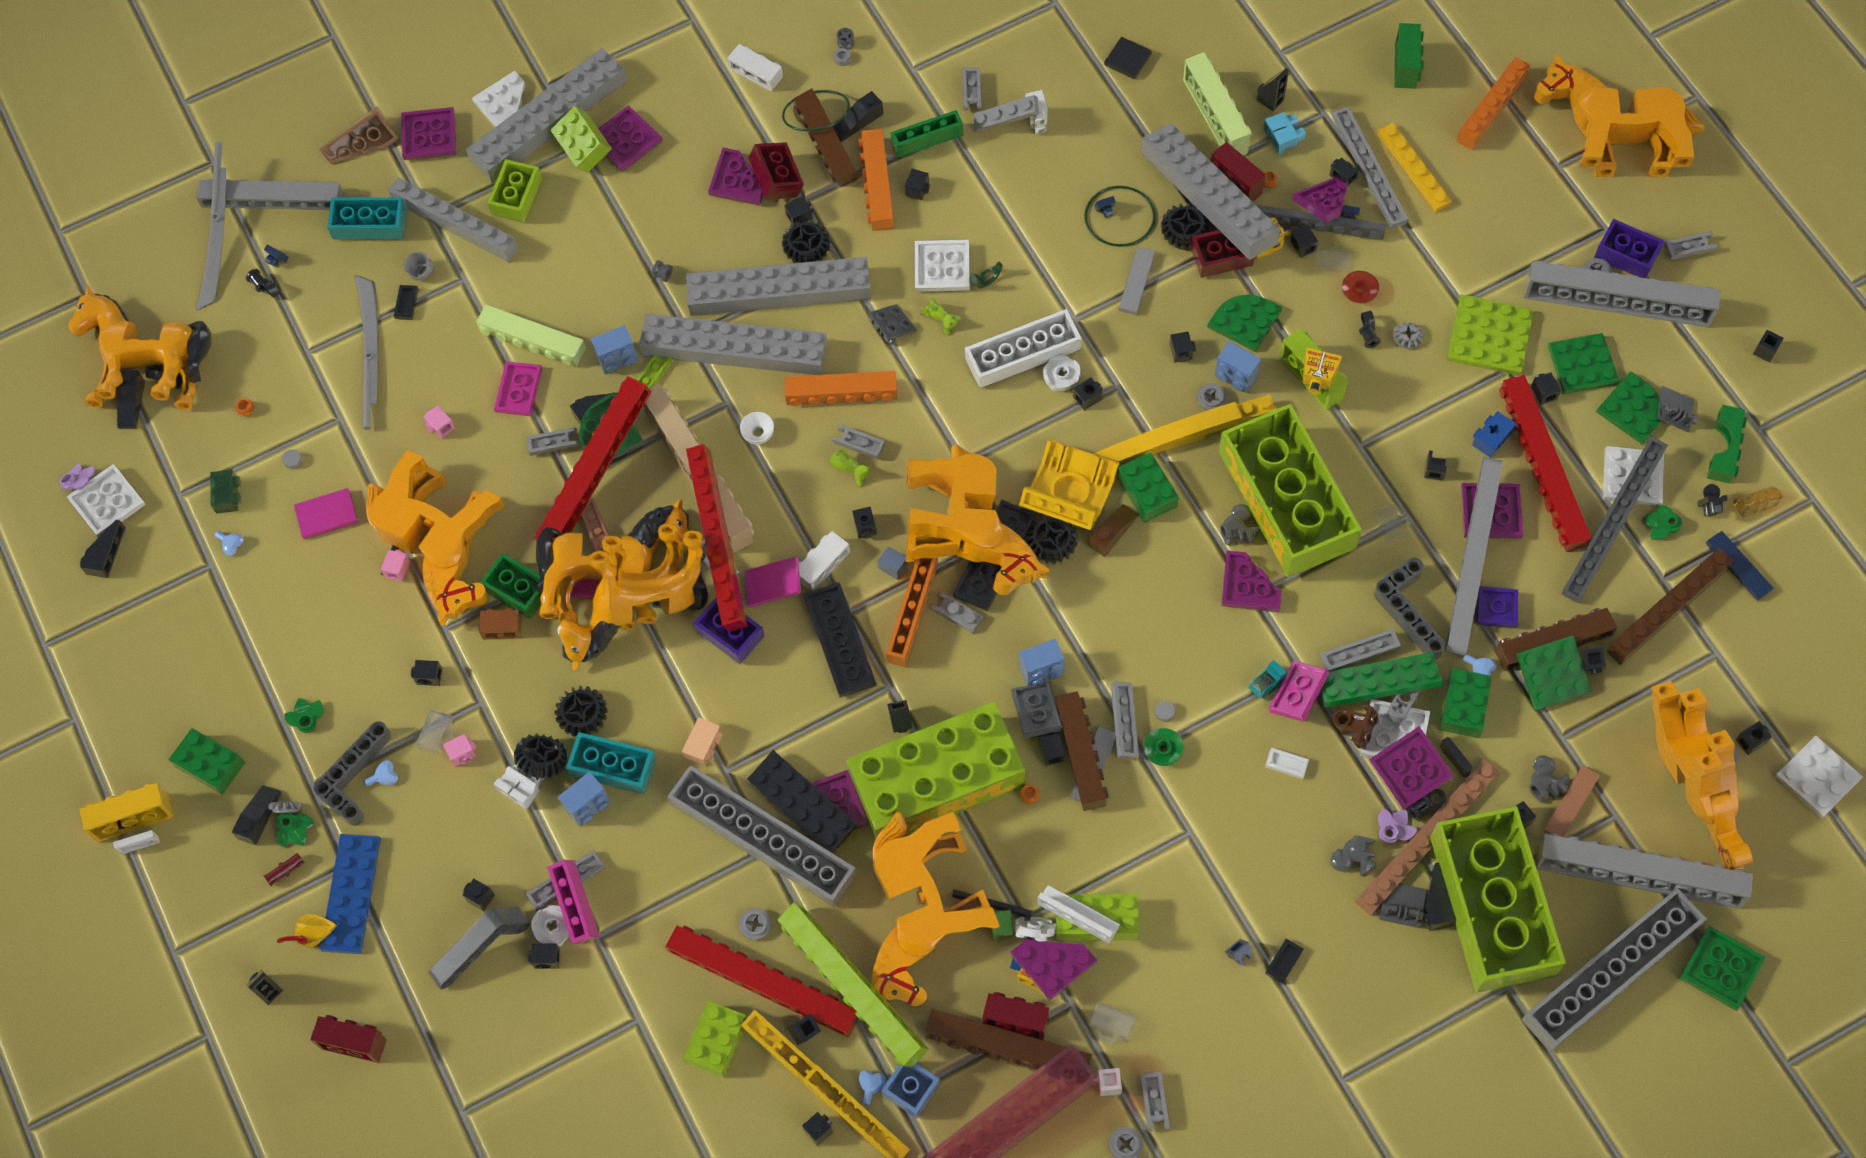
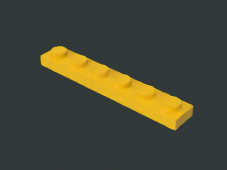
M1392 122L1378 129V136L1435 213L1450 206L1452 203L1451 199L1395 124Z

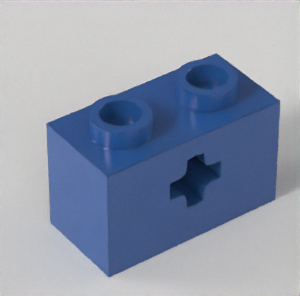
M1499 411L1494 416L1490 415L1484 422L1485 426L1482 429L1478 428L1473 435L1475 439L1472 445L1490 458L1509 438L1516 426V423Z

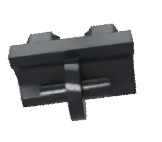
M1715 484L1705 486L1703 489V496L1705 498L1698 501V507L1703 506L1704 516H1715L1718 513H1722L1723 503L1728 501L1727 495L1719 497L1721 491Z

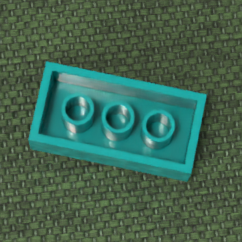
M331 197L327 228L332 239H403L407 208L402 197Z
M578 732L566 769L572 777L581 779L590 772L600 784L645 795L657 758L653 750Z

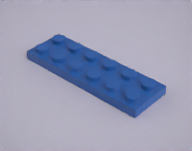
M340 834L325 919L332 921L337 926L321 941V952L362 954L381 843L379 836Z

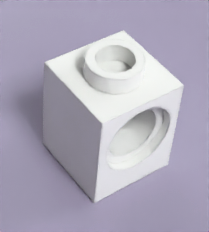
M1120 1069L1098 1070L1100 1096L1120 1095L1122 1091Z

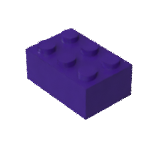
M1613 218L1598 246L1594 258L1603 259L1610 265L1627 273L1646 278L1665 241Z
M717 598L709 604L693 623L698 634L739 664L744 661L765 636L763 627L747 615H745L747 627L730 632L722 626Z

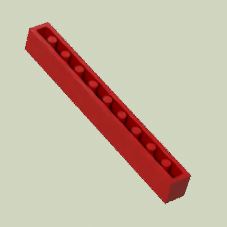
M1521 375L1503 380L1501 388H1499L1500 396L1506 402L1508 415H1511L1512 421L1516 423L1514 430L1518 432L1519 443L1525 449L1526 461L1531 464L1533 478L1538 481L1539 493L1541 496H1544L1546 501L1545 507L1552 516L1554 529L1558 531L1560 545L1564 546L1566 552L1588 547L1592 539L1526 376Z
M629 376L621 383L617 395L611 400L609 409L602 416L601 423L594 430L588 445L584 447L582 456L575 463L569 478L565 480L560 494L556 496L551 510L546 513L544 522L537 529L536 536L534 537L536 541L541 531L546 527L557 529L564 534L572 532L652 391L646 384Z
M700 444L687 448L686 453L722 626L730 632L747 627V621L712 454L705 444Z
M676 925L665 946L669 953L801 1016L811 1014L816 1023L847 1038L850 1037L859 1019L855 1014L857 1011L847 1004L838 1002L839 999L831 994L826 996L820 993V989L812 985L807 987L802 984L801 980L795 977L790 979L784 976V973L779 969L773 968L771 970L765 967L766 964L760 960L755 959V961H752L743 952L737 951L735 953L729 950L730 947L724 943L719 942V944H716L707 935L701 934L699 936L688 926L683 925V927Z

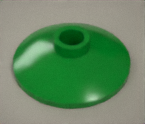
M1156 729L1149 733L1145 739V755L1156 765H1172L1183 754V741L1179 734L1171 729ZM1165 747L1167 751L1161 752L1160 748Z

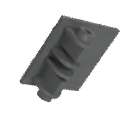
M897 304L868 312L870 323L875 326L877 332L883 336L887 344L893 345L896 342V337L917 331Z
M1662 386L1657 419L1689 433L1690 426L1692 424L1695 425L1698 421L1696 415L1692 414L1694 399Z
M1399 884L1382 903L1379 920L1420 928L1424 914L1423 907L1426 889Z

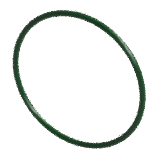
M816 90L814 91L815 93L827 92L838 94L847 101V110L840 119L827 126H823L820 128L802 129L794 127L787 123V121L785 120V111L789 107V105H791L795 101L794 99H792L783 109L782 119L788 127L794 130L805 132L823 130L839 123L841 120L845 118V116L848 114L850 110V102L848 98L840 92L833 90Z
M1112 186L1100 190L1089 200L1084 218L1089 232L1097 240L1107 245L1123 247L1136 244L1147 237L1155 223V210L1150 199L1141 191L1128 186ZM1123 188L1142 195L1150 204L1153 214L1152 224L1147 233L1140 239L1126 244L1110 243L1099 238L1088 224L1087 212L1091 202L1102 192Z

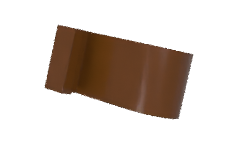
M1369 705L1364 707L1366 714L1339 710L1333 716V723L1343 735L1352 737L1351 741L1357 748L1365 750L1366 745L1371 740L1372 730L1378 723L1379 714L1373 706Z

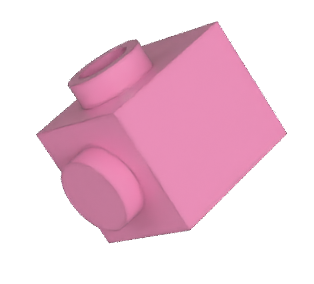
M438 405L427 411L426 415L423 416L426 422L424 424L426 429L430 433L434 432L440 439L455 429L452 420Z
M388 550L381 571L385 578L403 582L411 561L404 551Z
M465 734L443 744L455 767L460 764H467L472 761V758L476 757L473 750L477 748L472 738L467 739Z

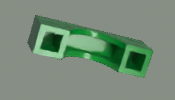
M1722 404L1717 414L1715 430L1725 437L1728 448L1724 452L1713 455L1709 462L1707 479L1730 484L1733 477H1737L1739 466H1736V464L1740 460L1742 450H1739V445H1742L1744 440L1742 428H1745L1747 417H1744L1745 409Z

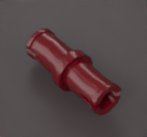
M296 853L284 863L280 862L278 867L263 877L272 886L284 876L288 877L291 871L305 862Z

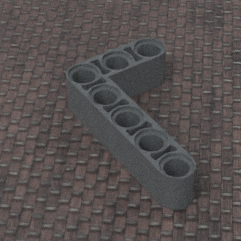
M1411 558L1378 581L1374 597L1424 654L1433 652L1435 659H1439L1443 653L1445 642L1401 593V591L1420 578L1424 568V564L1420 559ZM1410 568H1416L1418 571L1414 572ZM1395 578H1400L1403 582H1397ZM1380 589H1386L1388 592L1383 593ZM1392 603H1398L1401 607H1395ZM1405 617H1410L1413 621H1407ZM1422 631L1426 634V636H1421L1418 634V632ZM1430 646H1436L1439 650L1435 651Z
M381 721L371 724L314 784V792L320 800L352 826L359 825L364 819V814L357 804L341 791L391 739V732ZM384 730L383 734L377 736L379 731ZM370 744L368 749L363 750L364 746ZM352 759H356L355 763L349 764ZM343 773L339 779H335L336 775ZM324 788H329L326 793H321ZM343 799L341 804L335 805L336 801ZM357 811L355 816L349 817L351 812Z
M519 907L490 909L429 970L430 976L441 990L449 987L500 935L522 933L530 926L529 920Z

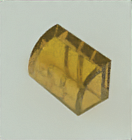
M1771 486L1736 498L1733 502L1743 518L1777 506L1783 495L1776 487Z

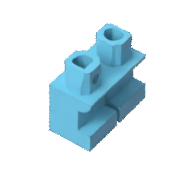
M1283 112L1266 118L1264 121L1263 129L1278 155L1284 153L1285 149L1291 146L1297 147L1298 141L1305 138L1306 132L1302 127L1298 129L1293 128L1298 125V118L1295 114L1287 116Z

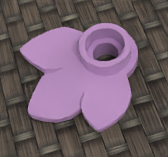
M80 463L74 466L60 479L62 489L72 490L85 487L90 482L89 479L94 475V466L82 469Z
M1384 808L1378 815V823L1381 827L1379 836L1383 842L1390 844L1397 840L1407 841L1416 834L1417 829L1407 825L1408 814L1406 810L1397 811L1391 815ZM1389 831L1393 836L1388 837L1385 832Z

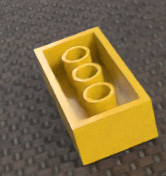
M149 783L144 785L143 788L128 790L122 795L110 796L104 801L89 803L79 809L84 831L96 842H101L175 817L170 796L158 783ZM120 820L123 827L129 828L118 830L117 821Z

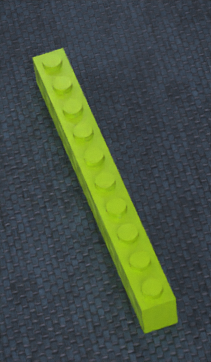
M793 902L778 918L779 923L782 925V931L789 936L791 935L795 946L806 952L805 957L812 964L815 963L819 967L818 972L824 978H828L831 981L830 986L844 996L843 1001L857 1011L855 1013L856 1016L869 1025V1031L874 1036H879L882 1040V1046L887 1051H892L895 1055V1061L902 1067H913L929 1050L928 1047L803 905Z

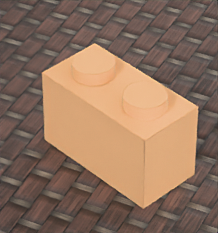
M698 717L682 750L683 757L706 766L707 762H710L714 756L716 744L719 745L722 740L723 734L720 726Z

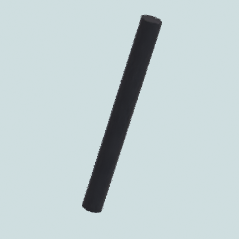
M953 889L952 897L962 900L972 895L971 893ZM987 898L990 907L1001 911L1011 910L1012 914L1026 918L1031 916L1032 910Z

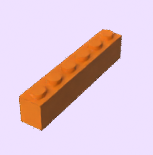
M1516 56L1461 127L1457 138L1459 144L1470 150L1475 147L1527 78L1531 64Z
M883 130L861 131L862 138L858 139L859 148L863 149L864 152L860 153L861 164L865 163V168H862L863 179L867 178V183H864V192L869 195V198H865L866 209H870V213H867L868 224H872L873 231L892 229L894 224Z
M896 371L785 377L786 404L799 406L800 404L818 405L819 403L836 404L837 402L891 401L897 399Z
M920 558L915 561L886 653L887 663L902 667L907 666L938 567V558Z

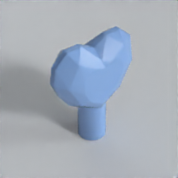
M219 530L214 534L217 539L222 541V549L227 556L234 555L237 547L243 543V537L240 534L233 533L226 536Z
M1466 654L1463 658L1465 662L1473 666L1475 673L1490 675L1491 671L1497 667L1496 661L1492 658L1476 659L1469 654Z
M388 760L382 761L377 767L375 775L364 779L367 786L376 782L383 785L395 784L398 776L393 771V763Z
M864 1070L860 1073L859 1082L864 1090L862 1104L869 1106L872 1095L883 1088L886 1082L883 1074H873L869 1070Z

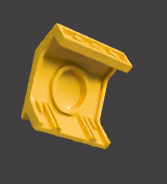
M1049 439L1042 462L1031 486H1025L1019 506L1091 530L1098 522L1114 486L1120 463Z

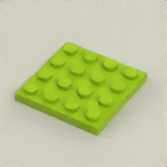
M1461 294L1447 361L1520 376L1534 309Z

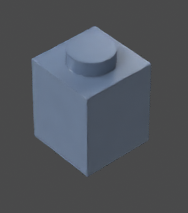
M889 546L878 559V568L897 580L901 575H905L909 568L906 556Z

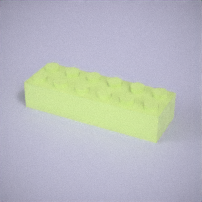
M1205 52L1185 59L1183 81L1218 144L1221 146L1228 142L1242 155L1248 154L1251 130L1249 126L1245 125L1242 113L1237 111L1234 99L1228 95V89L1226 85L1222 84L1218 71L1215 72L1212 60L1206 56Z

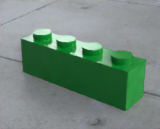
M957 110L890 132L891 144L897 158L964 136L963 122Z

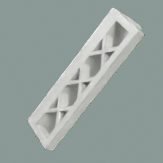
M1049 885L1038 896V905L1108 944L1111 943L1120 927V924Z

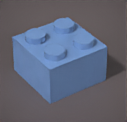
M625 325L591 338L604 374L614 372L618 368L632 365L635 361H638L633 341Z
M1229 341L1217 357L1215 376L1219 380L1233 385L1236 390L1247 393L1258 378L1261 359Z
M1056 639L1019 652V668L1027 686L1032 684L1034 686L1048 679L1054 680L1064 674L1065 659Z
M590 772L558 796L563 808L578 826L588 823L596 812L604 810L610 802L605 789Z
M917 1063L913 1067L898 1065L881 1090L882 1096L917 1119L940 1086V1079Z

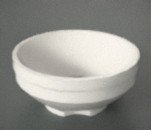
M752 412L746 415L740 424L743 438L751 444L767 442L774 432V424L771 417L763 412ZM755 429H762L764 431L759 437L753 435Z

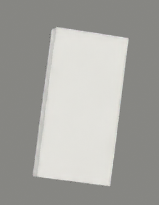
M1271 747L1265 767L1303 779L1309 759Z
M153 830L113 842L114 849L120 854H126L160 843L159 836Z

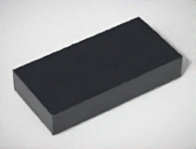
M399 286L394 311L395 319L413 320L419 291L418 286Z
M1450 737L1443 739L1439 747L1465 778L1470 774L1473 766Z
M1286 938L1265 974L1283 985L1304 949Z

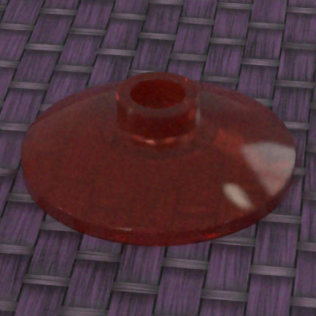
M1354 271L1344 278L1342 291L1352 302L1368 303L1377 296L1379 283L1372 274L1366 271Z

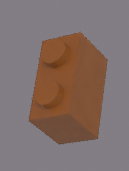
M506 608L505 610L487 609L486 611H480L479 633L483 640L521 638L522 616L519 610Z

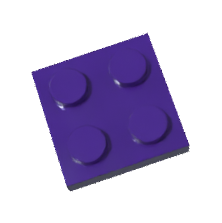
M1479 586L1477 625L1517 628L1518 590Z

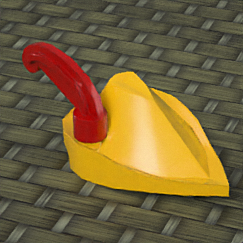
M306 914L297 920L294 936L278 938L277 943L296 941L300 946L311 948L324 940L337 925L323 917Z

